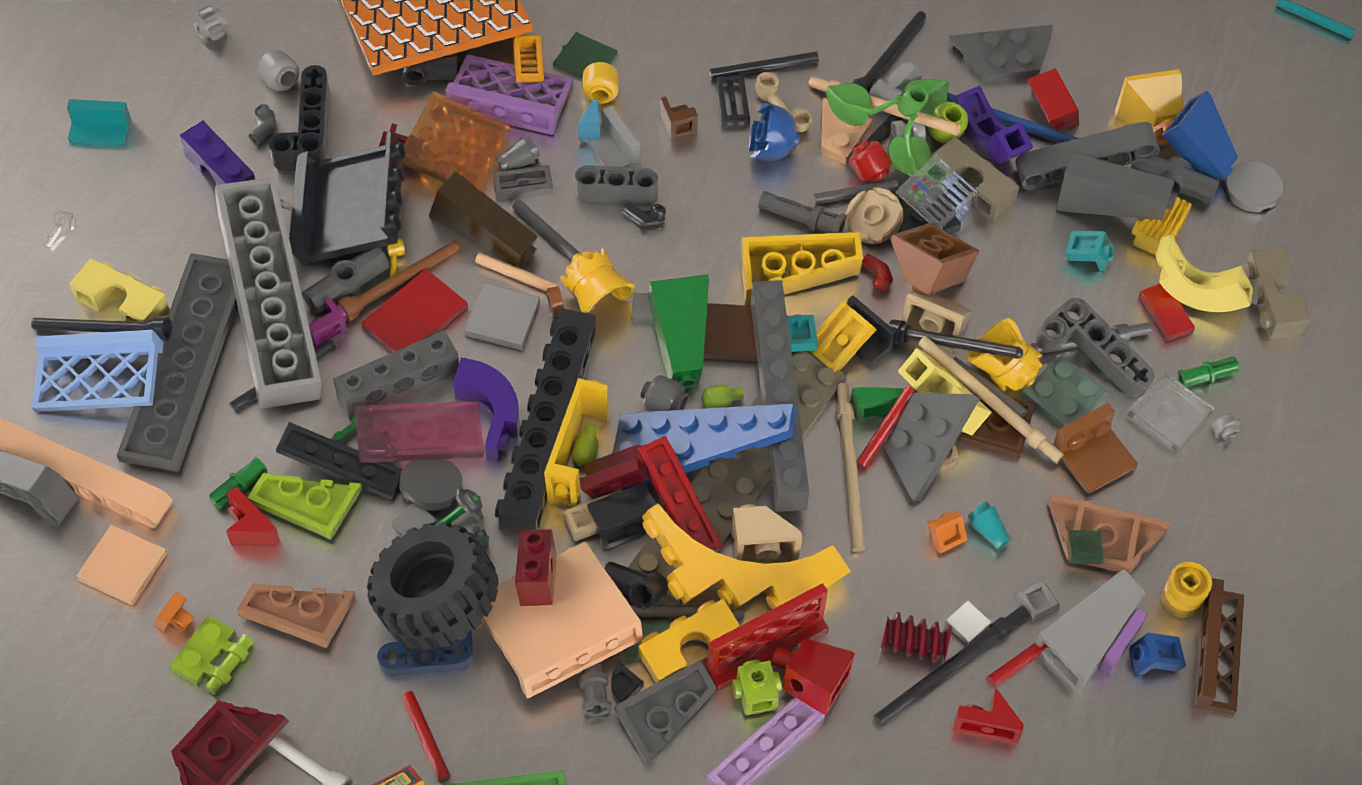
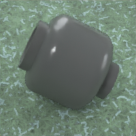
M658 375L651 382L646 381L640 397L644 399V408L648 412L684 410L688 400V393L685 392V387L681 382Z

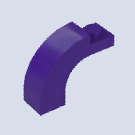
M980 85L953 98L954 103L963 107L968 115V125L964 131L966 137L973 147L988 161L1000 164L1033 148L1021 122L1006 127L998 120Z
M461 357L453 381L455 399L478 403L492 414L493 419L485 441L486 460L498 462L501 451H507L510 437L518 438L520 419L516 393L507 378L492 366Z

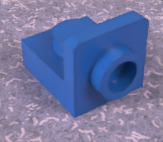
M1148 632L1129 647L1136 675H1144L1152 668L1178 672L1186 667L1180 639L1177 636Z

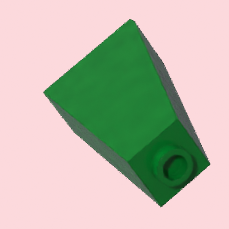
M708 274L650 281L648 300L666 375L668 378L681 382L685 388L698 385L702 374L709 289Z

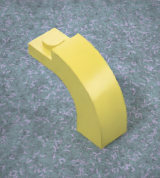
M1172 234L1160 239L1159 247L1156 251L1157 263L1162 268L1159 282L1176 300L1192 308L1208 312H1228L1250 306L1254 288L1241 266L1218 273L1201 271L1186 260Z

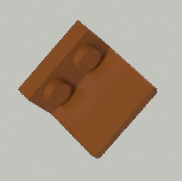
M1109 403L1058 429L1053 443L1064 454L1061 459L1089 494L1136 469L1138 462L1111 429L1115 410Z

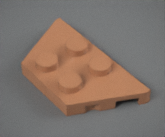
M1051 493L1048 502L1066 559L1115 572H1120L1124 569L1130 574L1165 535L1170 526L1169 521Z

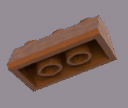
M932 223L893 234L891 238L903 280L911 284L912 289L922 295H930L965 282L980 251Z

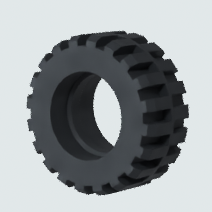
M439 522L438 525L427 523L423 524L422 528L417 529L413 527L407 530V534L401 538L397 536L391 541L392 545L388 549L384 547L379 554V561H374L370 571L372 576H369L367 583L369 603L393 638L399 643H405L407 647L419 649L421 646L425 650L435 649L437 645L442 648L450 646L452 641L456 639L461 641L468 636L466 633L470 630H476L482 624L481 619L484 616L488 617L492 610L491 602L496 600L498 593L496 587H498L499 583L495 566L472 532H468L466 528L460 525H452L451 523ZM451 573L447 581L439 589L426 596L415 598L418 591L427 582L440 575Z

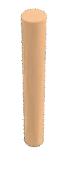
M481 252L478 253L475 263L543 291L559 286L555 282Z

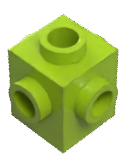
M751 660L742 666H738L737 679L732 680L735 698H741L745 716L777 710L779 701L778 691L782 690L779 673L778 671L773 672L771 662Z

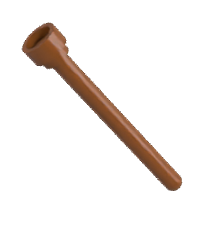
M452 241L357 297L354 295L343 297L336 301V305L340 304L348 317L346 321L350 322L359 316V312L363 311L362 307L414 278L425 268L429 269L457 253L461 249V244L459 241Z

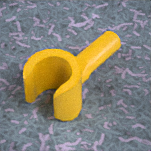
M402 238L398 239L397 244L387 246L390 261V277L397 274V257L405 255Z

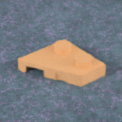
M824 97L822 100L821 154L846 165V160L854 153L852 147L862 141L871 127L872 119L868 117L866 123L862 126L848 125L837 118L831 110L827 98Z

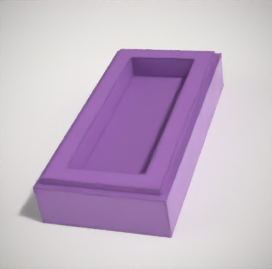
M1140 609L1134 610L1104 655L1099 666L1102 672L1110 676L1140 631L1148 614Z

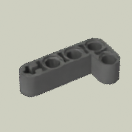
M1080 298L1067 300L1045 319L1037 332L1036 342L1038 346L1048 352L1059 349L1071 339L1128 397L1142 396L1154 380L1152 368L1087 302ZM1067 312H1074L1078 315L1079 319H1072ZM1046 330L1056 332L1058 338L1050 337ZM1088 333L1098 335L1100 341H1094ZM1110 354L1117 355L1121 359V363L1113 361Z
M0 450V493L29 503L44 520L56 526L60 525L78 501L77 496L64 479L50 467Z

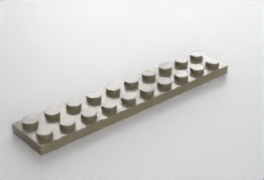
M805 351L792 352L802 438L804 439L837 394V385L846 382L847 375L839 370L834 372V370L828 368L818 358ZM761 393L751 406L763 405ZM768 446L759 449L750 447L738 451L735 457L729 459L721 457L709 461L710 465L705 466L691 483L723 547L731 538L733 508H740L747 504L755 505L772 482ZM651 537L628 566L631 569L646 574L651 572L660 573L667 580V583H669L667 576L676 570L674 565L670 566L664 560L660 551L662 547L657 539ZM668 588L667 595L664 598L680 606L683 603L682 600L676 599Z

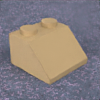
M912 290L906 297L901 321H906V324L910 325L913 329L963 337L968 327L972 310L965 308L960 303L938 297L935 293L922 295ZM937 345L938 347L948 350L952 353H955L957 349Z
M747 504L740 508H733L731 531L733 558L740 561L763 564L798 560L801 550L802 532L767 506Z

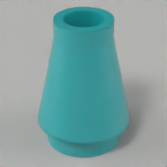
M987 501L968 514L967 517L971 521L969 525L987 539L996 550L1012 539L1007 533L995 506L991 507Z

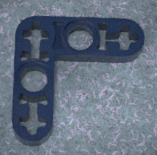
M472 630L466 633L468 635L461 641L456 639L451 642L452 645L442 648L437 645L435 649H428L435 654L433 660L428 663H421L416 659L417 654L421 650H425L421 646L419 649L407 647L405 643H386L379 649L377 654L379 667L383 673L391 676L466 669L473 660ZM457 648H461V659H455L454 653ZM439 649L444 650L445 661H440L441 657ZM410 651L412 664H407L406 652ZM394 653L397 659L395 664L391 665L388 659L390 654Z

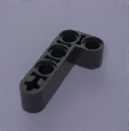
M319 65L308 66L301 74L298 132L277 133L269 139L268 145L272 163L279 170H296L297 154L308 152L316 162L327 159L330 89L326 70Z

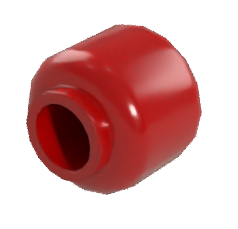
M864 139L852 147L854 153L850 156L849 163L861 181L875 183L889 174L891 161L879 141L868 143Z

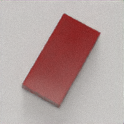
M1161 284L1140 291L1139 298L1167 342L1194 332L1195 326L1180 302L1172 297Z

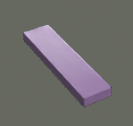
M792 698L707 774V780L712 785H749L822 720L825 715L799 699Z

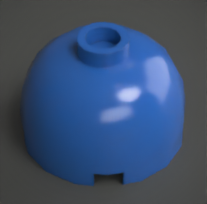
M764 103L758 113L762 114L760 121L754 120L751 128L749 151H754V154L750 156L761 161L781 160L789 154L792 148L795 149L797 147L800 134L796 132L797 127L793 116L786 109Z

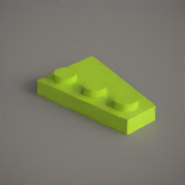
M263 473L247 498L257 508L332 540L361 493L362 485L351 482L349 485L334 484L333 480L321 479V482L306 481L296 476Z

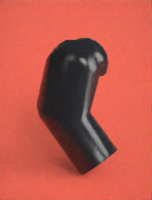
M628 202L624 206L622 214L639 226L645 227L660 225L665 220L666 209L660 204H655L651 207V210L642 211L631 202Z

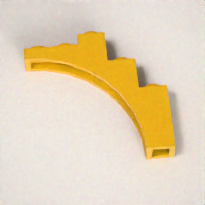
M659 503L647 510L642 516L645 531L651 538L657 539L662 547L660 551L664 560L670 566L674 565L676 568L667 576L669 580L668 588L672 595L678 600L681 599L684 604L716 584L720 600L724 599L726 604L733 610L739 608L763 591L767 595L766 601L769 607L774 609L822 583L827 588L851 572L834 545L812 556L791 562L763 564L740 561L716 553L693 540L671 520Z

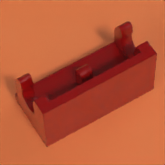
M1056 68L1027 79L1028 85L1036 96L1049 124L1053 125L1052 129L1063 131L1070 127L1079 126V109Z

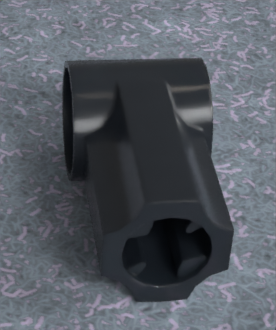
M443 56L404 67L402 79L411 86H421L427 80H455L459 72L458 56Z
M612 561L605 565L604 569L622 595L630 599L633 605L638 608H648L667 595L668 583L660 573L651 572L646 574ZM646 586L650 589L651 594L646 590Z

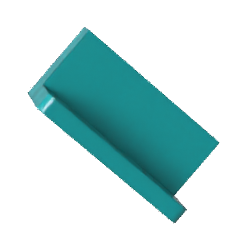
M69 99L67 110L72 122L68 135L70 144L119 147L126 145L131 123L126 102Z

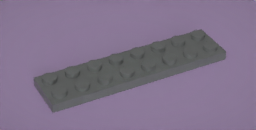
M190 253L167 316L172 321V335L169 341H163V353H158L153 405L134 406L117 452V458L120 462L179 472L237 307L228 259ZM144 383L142 384L138 397H144Z

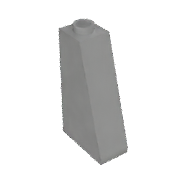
M1124 569L1044 629L1037 638L1036 644L1039 647H1042L1044 644L1048 646L1042 651L1041 655L1078 694L1085 689L1099 668L1104 655L1134 610L1138 609L1146 593L1141 582L1136 577L1130 576Z

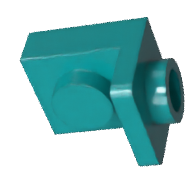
M1072 231L1065 256L1068 261H1096L1099 271H1106L1109 261L1114 256V246L1109 242L1105 231Z
M796 314L787 316L791 352L817 350L818 342L814 315Z

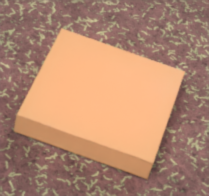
M110 525L76 577L78 581L134 606L167 556V551L158 545Z

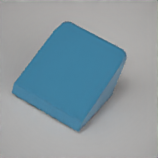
M597 100L591 102L578 123L579 141L599 140L600 114L599 102Z

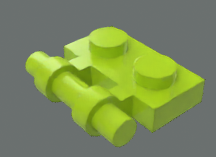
M207 615L170 664L169 668L171 672L197 687L205 677L210 678L204 688L215 695L222 685L226 686L232 678L230 674L239 662H243L249 655L247 650L254 641L249 636L243 634L237 643H232L236 636L235 629ZM223 653L227 655L219 667L214 666Z

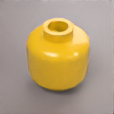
M596 62L586 67L583 72L582 91L589 101L597 100L599 104H605L617 96L619 75L615 67L606 62Z

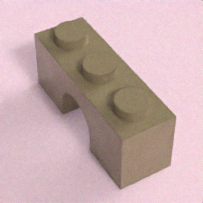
M956 137L949 140L931 156L930 168L936 164L937 170L938 164L947 172V175L939 182L942 183L947 179L953 178L956 179V182L960 179L977 186L974 190L971 206L992 223L1015 203L1019 186L1009 176H1005L990 161L980 157L969 145L962 143Z
M1285 246L1251 250L1246 262L1243 264V270L1254 288L1252 301L1258 306L1260 324L1263 329H1266L1269 340L1304 335L1311 317L1303 295L1289 296L1277 289L1278 287H1286L1293 272Z

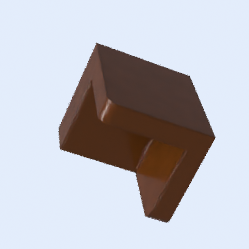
M666 96L660 98V116L671 140L697 133L698 114L695 107L688 108L687 105H680L671 108Z

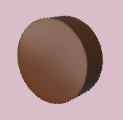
M556 286L548 288L546 291L549 309L553 317H558L561 308L564 309L560 288Z

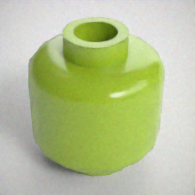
M954 102L941 103L931 115L959 124L960 132L955 136L928 127V131L936 141L946 144L953 137L959 139L967 128L968 115L959 104Z

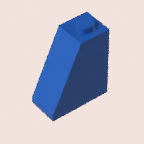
M1205 91L1187 102L1162 136L1183 159L1190 163L1193 170L1222 181L1233 171L1231 166L1238 156L1211 94Z

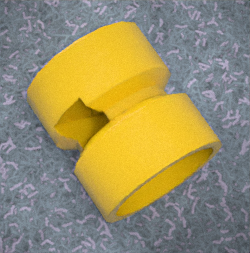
M1183 562L1176 565L1171 571L1161 594L1162 605L1168 613L1182 619L1193 617L1200 611L1212 586L1211 575L1207 569L1194 562Z

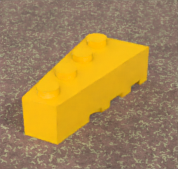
M860 232L742 237L741 265L745 305H751L752 282L782 280L784 295L859 275L863 260Z

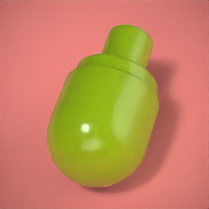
M723 384L711 386L703 391L701 401L705 408H725L732 406V401L744 399V392L742 387L729 389L728 385Z
M587 424L584 433L578 435L574 442L572 459L577 465L584 467L585 463L596 459L599 441L595 438L597 427Z

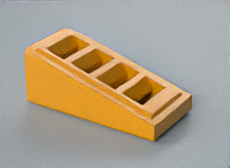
M541 35L513 37L516 82H544Z

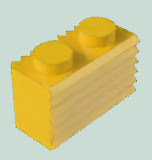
M1177 197L1172 210L1166 209L1163 220H1143L1138 218L1131 233L1136 235L1133 245L1156 255L1162 237L1172 234L1174 239L1177 238L1192 204Z

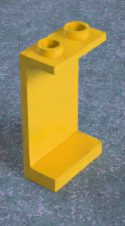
M578 378L544 472L547 502L566 508L580 504L579 469L567 467L584 417L604 422L609 421L608 385H604L597 380Z

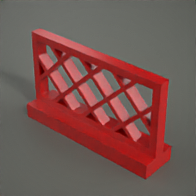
M822 583L709 642L708 657L701 660L714 682L717 688L716 691L718 692L732 684L733 679H737L738 666H742L751 660L771 662L778 647L794 652L804 639L816 640L828 634L829 627L823 619L828 594L825 585Z

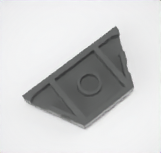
M1052 25L950 35L948 44L952 49L956 47L964 55L963 61L969 67L974 68L976 74L984 82L1030 78L1040 73L1053 27Z
M914 393L884 444V448L911 499L921 502L980 398L972 394Z

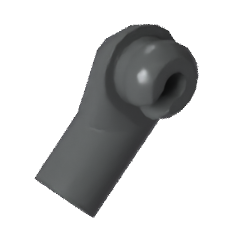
M261 104L256 107L255 115L258 117V126L248 135L250 140L256 145L264 141L276 128L275 113L267 104Z

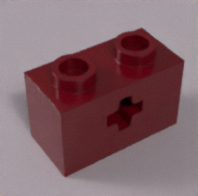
M552 529L519 530L515 586L520 606L553 605L557 552Z

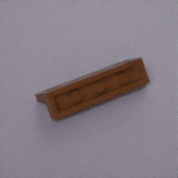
M1211 578V590L1204 601L1202 612L1195 708L1234 715L1237 711L1244 594L1223 591L1224 580ZM1223 601L1235 603V613L1227 618L1222 613ZM1222 627H1225L1233 636V641L1225 647L1220 642V630ZM1220 656H1223L1231 665V671L1223 676L1218 671V658ZM1218 685H1221L1229 694L1228 703L1214 701Z

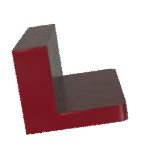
M637 444L585 463L586 476L579 478L581 490L592 499L649 480L650 477L637 453V449L641 445Z

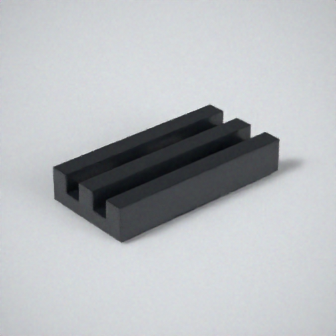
M744 75L716 77L722 127H728V123H733V126H739V122H744V126L750 125ZM727 83L731 115H727L723 84ZM733 83H738L743 114L738 115Z

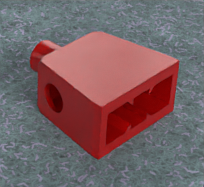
M804 639L795 653L778 647L772 657L771 665L785 670L782 684L784 691L818 712L827 715L850 676L855 653L811 639Z

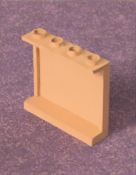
M586 542L570 547L556 555L553 605L520 606L515 586V575H513L506 581L498 584V587H496L498 589L496 600L491 602L492 610L488 617L484 616L482 618L519 677L521 689L527 699L643 639L640 619Z

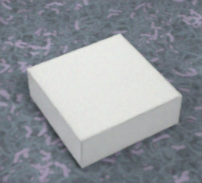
M967 601L945 621V626L950 624L952 632L963 643L969 645L990 627L991 621Z

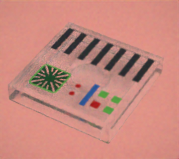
M936 154L904 182L896 192L927 222L941 229L972 201L978 193Z

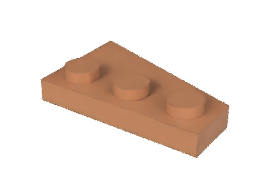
M252 584L237 608L238 616L327 648L355 600V591L343 590V594L326 593V589L313 588V592L297 591L292 586Z

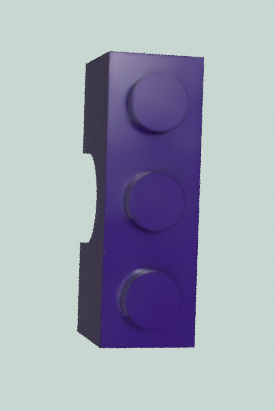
M204 120L180 134L185 156L201 173L208 170L217 185L256 180L254 172Z

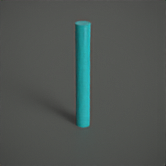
M1278 0L1276 4L1277 7L1349 39H1352L1356 29L1291 0Z

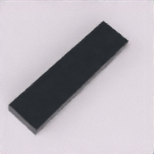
M288 422L276 447V452L346 482L360 483L363 489L389 500L393 499L400 483L401 471L403 469L291 422Z

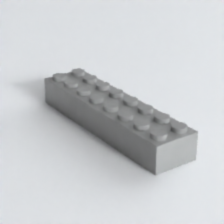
M272 177L216 185V206L259 408L264 409L321 399L322 381L276 179Z

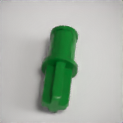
M1231 356L1213 362L1203 361L1202 365L1179 370L1177 375L1181 387L1186 389L1205 382L1212 384L1215 379L1237 374L1240 366L1236 357Z
M252 458L238 472H231L229 479L210 493V501L215 507L223 508L229 503L226 494L235 487L245 494L248 491L247 488L259 479L263 473H267L266 466L259 458Z

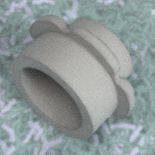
M1233 413L1220 417L1211 425L1215 431L1214 436L1216 438L1222 436L1224 440L1235 436L1240 431L1237 426L1241 424V420H1237Z

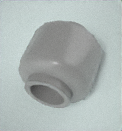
M280 50L266 53L259 61L257 68L260 79L271 89L279 92L293 87L300 74L297 63Z

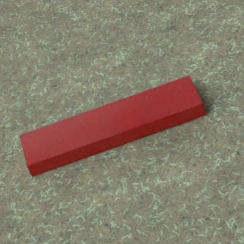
M663 436L638 447L637 453L671 520L693 540L714 552L721 550L723 545L667 437Z

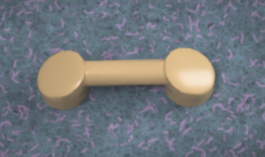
M770 72L759 74L755 85L759 98L786 109L796 122V132L808 130L812 123L811 113L805 109H795L792 111L776 94L779 84L778 77Z

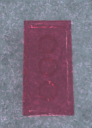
M477 401L354 406L359 463L484 457L485 448Z

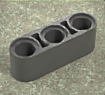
M586 165L578 168L575 172V194L577 199L583 203L626 205L628 202H631L635 206H649L654 204L658 198V175L655 171L648 168Z

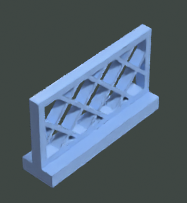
M153 330L36 337L34 348L39 354L32 409L35 412L153 405L158 353H163L164 342ZM148 355V363L140 371L137 372L130 365L139 356ZM110 357H119L122 362L109 374L101 367ZM81 359H90L93 363L80 375L72 368ZM60 360L64 365L50 377L46 373L47 362ZM128 367L135 375L121 387L114 379ZM99 368L105 377L94 388H91L85 380ZM70 370L77 378L62 390L56 382ZM141 380L145 384L144 397H131L127 392ZM112 382L119 390L110 398L102 399L98 394ZM81 384L89 390L81 400H72L69 397ZM54 385L60 394L51 402H43V394Z

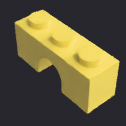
M92 258L88 260L69 283L75 301L98 312H101L106 304L113 300H125L118 308L123 321L148 322L156 316L165 317L170 310L166 295L161 289L156 286L149 287L141 283L135 276L131 274L124 275L116 271L109 263H100Z
M917 348L897 371L917 391L922 393L972 394L933 357ZM978 401L962 432L973 435L991 414V411L980 401Z

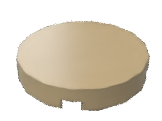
M880 187L858 193L850 201L846 210L849 231L860 232L861 242L867 244H878L892 238L903 222V208L899 199L890 190Z

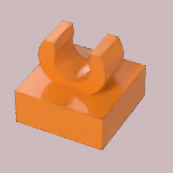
M957 510L948 514L943 513L940 518L934 521H927L934 548L939 553H943L967 541L963 516Z
M176 591L158 614L153 625L164 632L171 623L178 630L184 632L194 618L190 613L182 609L187 598Z

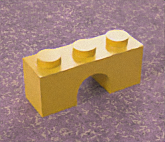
M724 599L716 603L714 600H710L697 609L698 613L689 618L686 616L679 617L669 625L670 628L661 634L657 631L653 632L641 640L642 644L638 646V655L655 684L687 667V662L680 652L681 647L686 642L699 640L709 647V642L740 626Z

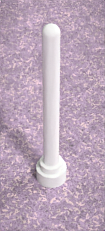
M279 735L268 744L322 782V785L353 784V779L344 772H336L335 770L330 772Z

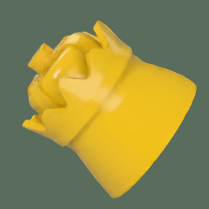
M605 248L601 250L602 254L591 250L577 253L572 257L573 262H570L566 267L568 277H560L564 286L577 297L580 310L583 313H589L591 308L610 292L620 301L629 300L635 292V284L615 270Z
M1006 318L996 323L978 340L1020 347L1023 349V356L1020 359L968 351L966 360L989 373L990 378L1003 392H1005L1006 386L1013 391L1022 389L1023 386L1026 388L1030 387L1035 382L1034 377L1038 374L1039 368L1042 367L1038 358L1043 355L1033 348L1030 343L1023 340L1017 325L1011 318Z

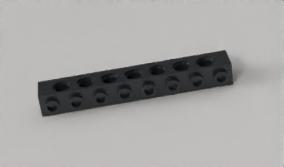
M561 308L558 319L552 320L550 328L552 340L550 344H545L542 361H545L544 367L537 370L535 377L537 390L535 394H530L527 404V412L530 413L528 419H523L519 430V438H522L520 446H514L511 456V464H514L511 473H506L503 483V490L506 491L504 499H498L495 508V517L499 518L501 531L519 534V530H539L547 504L544 472L578 378L583 379L597 332L596 315ZM561 367L566 368L565 370H557V368ZM550 393H559L555 396L548 395ZM544 418H550V419H552V420L547 421V422L541 421V419H544ZM536 444H542V445H544L543 447H540V448H535V447H533V445H536ZM528 470L536 471L534 474H526L525 472ZM519 497H527V498H529V499L526 500V501H518V500H516V499L519 498Z

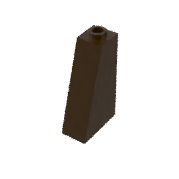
M457 171L437 190L429 216L437 222L515 267L522 260L527 263L537 249L534 245L538 236Z

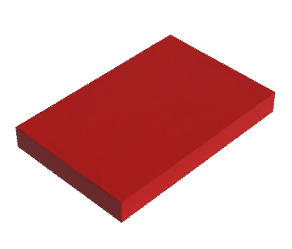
M425 268L365 318L361 325L366 332L393 353L439 333L468 308L467 301Z

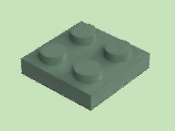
M1060 355L1035 378V382L1030 387L1022 391L1021 398L1027 402L1034 403L1037 411L1057 427L1062 428L1090 413L1106 397L1107 390Z

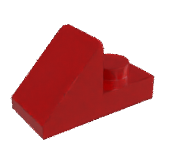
M237 487L226 494L230 504L228 511L236 521L226 531L231 545L276 546L280 543L276 527Z
M997 689L994 690L991 698L989 711L977 705H959L953 725V730L1014 743L1019 742L1024 728L1023 722Z

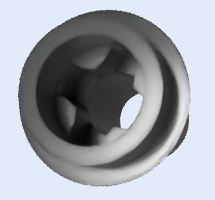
M530 137L526 139L521 138L501 156L497 157L496 161L502 171H507L536 163L535 159L539 158L540 154Z

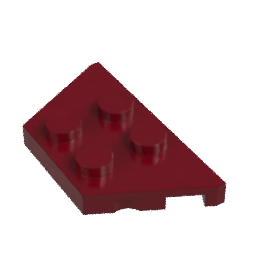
M218 700L171 750L175 766L178 767L182 785H232L287 725L289 720L281 714L273 715L260 712L258 709L238 707L232 703Z

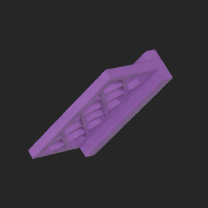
M467 54L453 83L449 82L446 87V110L554 135L557 128V119L573 87V79L544 72V82H536L526 86L523 82H516L514 65ZM472 65L481 67L483 70L472 73L469 68ZM507 73L510 76L498 79L496 74ZM486 77L492 80V82L481 85L478 81ZM472 83L475 88L465 86V84ZM516 83L519 87L517 89L507 91V89L504 86ZM558 85L563 86V89L552 92L549 87ZM498 89L501 92V94L491 91ZM540 89L545 92V95L536 98L531 93ZM525 95L528 100L516 97ZM551 101L555 106L546 105L544 103Z

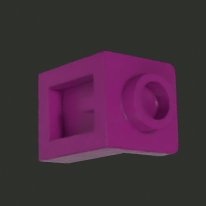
M330 297L324 300L327 315L317 317L309 324L314 348L328 339L334 341L347 333L345 321L348 320L347 314L340 304L335 305Z

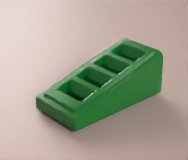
M852 388L850 403L854 406L856 422L887 416L905 388Z

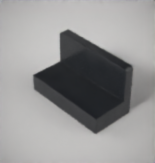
M852 295L847 299V305L876 329L855 354L870 367H873L892 350L895 330Z
M644 483L587 505L588 511L596 524L598 541L603 551L647 534L643 527L644 520L642 516L647 510L655 506L656 502Z

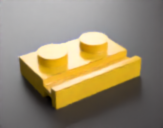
M842 301L816 330L817 350L810 352L828 368L834 370V372L840 371L876 329Z

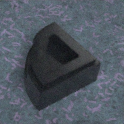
M620 661L615 666L611 678V692L617 704L636 695L644 686V681Z

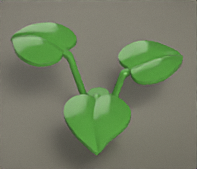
M921 79L909 82L903 89V96L896 95L894 99L872 109L870 108L872 104L871 97L867 90L860 85L842 83L827 87V100L831 110L838 119L852 126L864 125L868 118L867 114L873 115L897 103L899 112L906 117H910L904 131V138L895 137L889 143V159L898 170L911 177L922 179L927 175L926 172L931 166L930 147L922 137H910V131L915 119L918 117L917 113L919 111L931 115L939 104L947 102L948 81Z

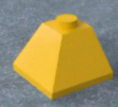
M1180 69L1125 77L1115 109L1116 117L1130 124L1149 122L1152 128L1160 123L1174 120L1183 109Z

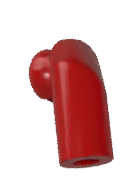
M867 253L862 260L861 266L877 276L873 281V286L881 291H886L888 285L893 282L891 270L886 263Z

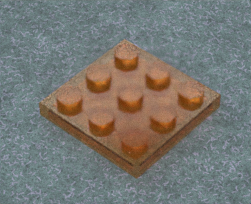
M433 91L404 144L406 157L403 159V164L443 183L457 171L480 190L511 127Z

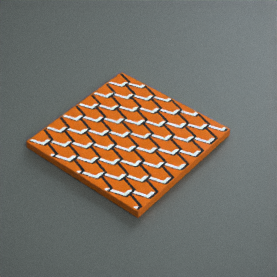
M340 0L373 76L533 31L532 22L520 0Z

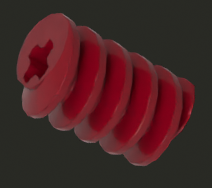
M896 612L892 619H889V616L887 617L881 650L885 651L888 645L892 643L893 652L898 654L902 646H905L906 656L908 657L912 655L915 649H918L920 660H923L927 653L930 652L932 663H936L941 655L944 656L945 662L952 634V626L947 624L944 630L940 632L939 622L934 621L930 629H927L925 618H921L917 626H915L913 615H909L903 623L901 613Z

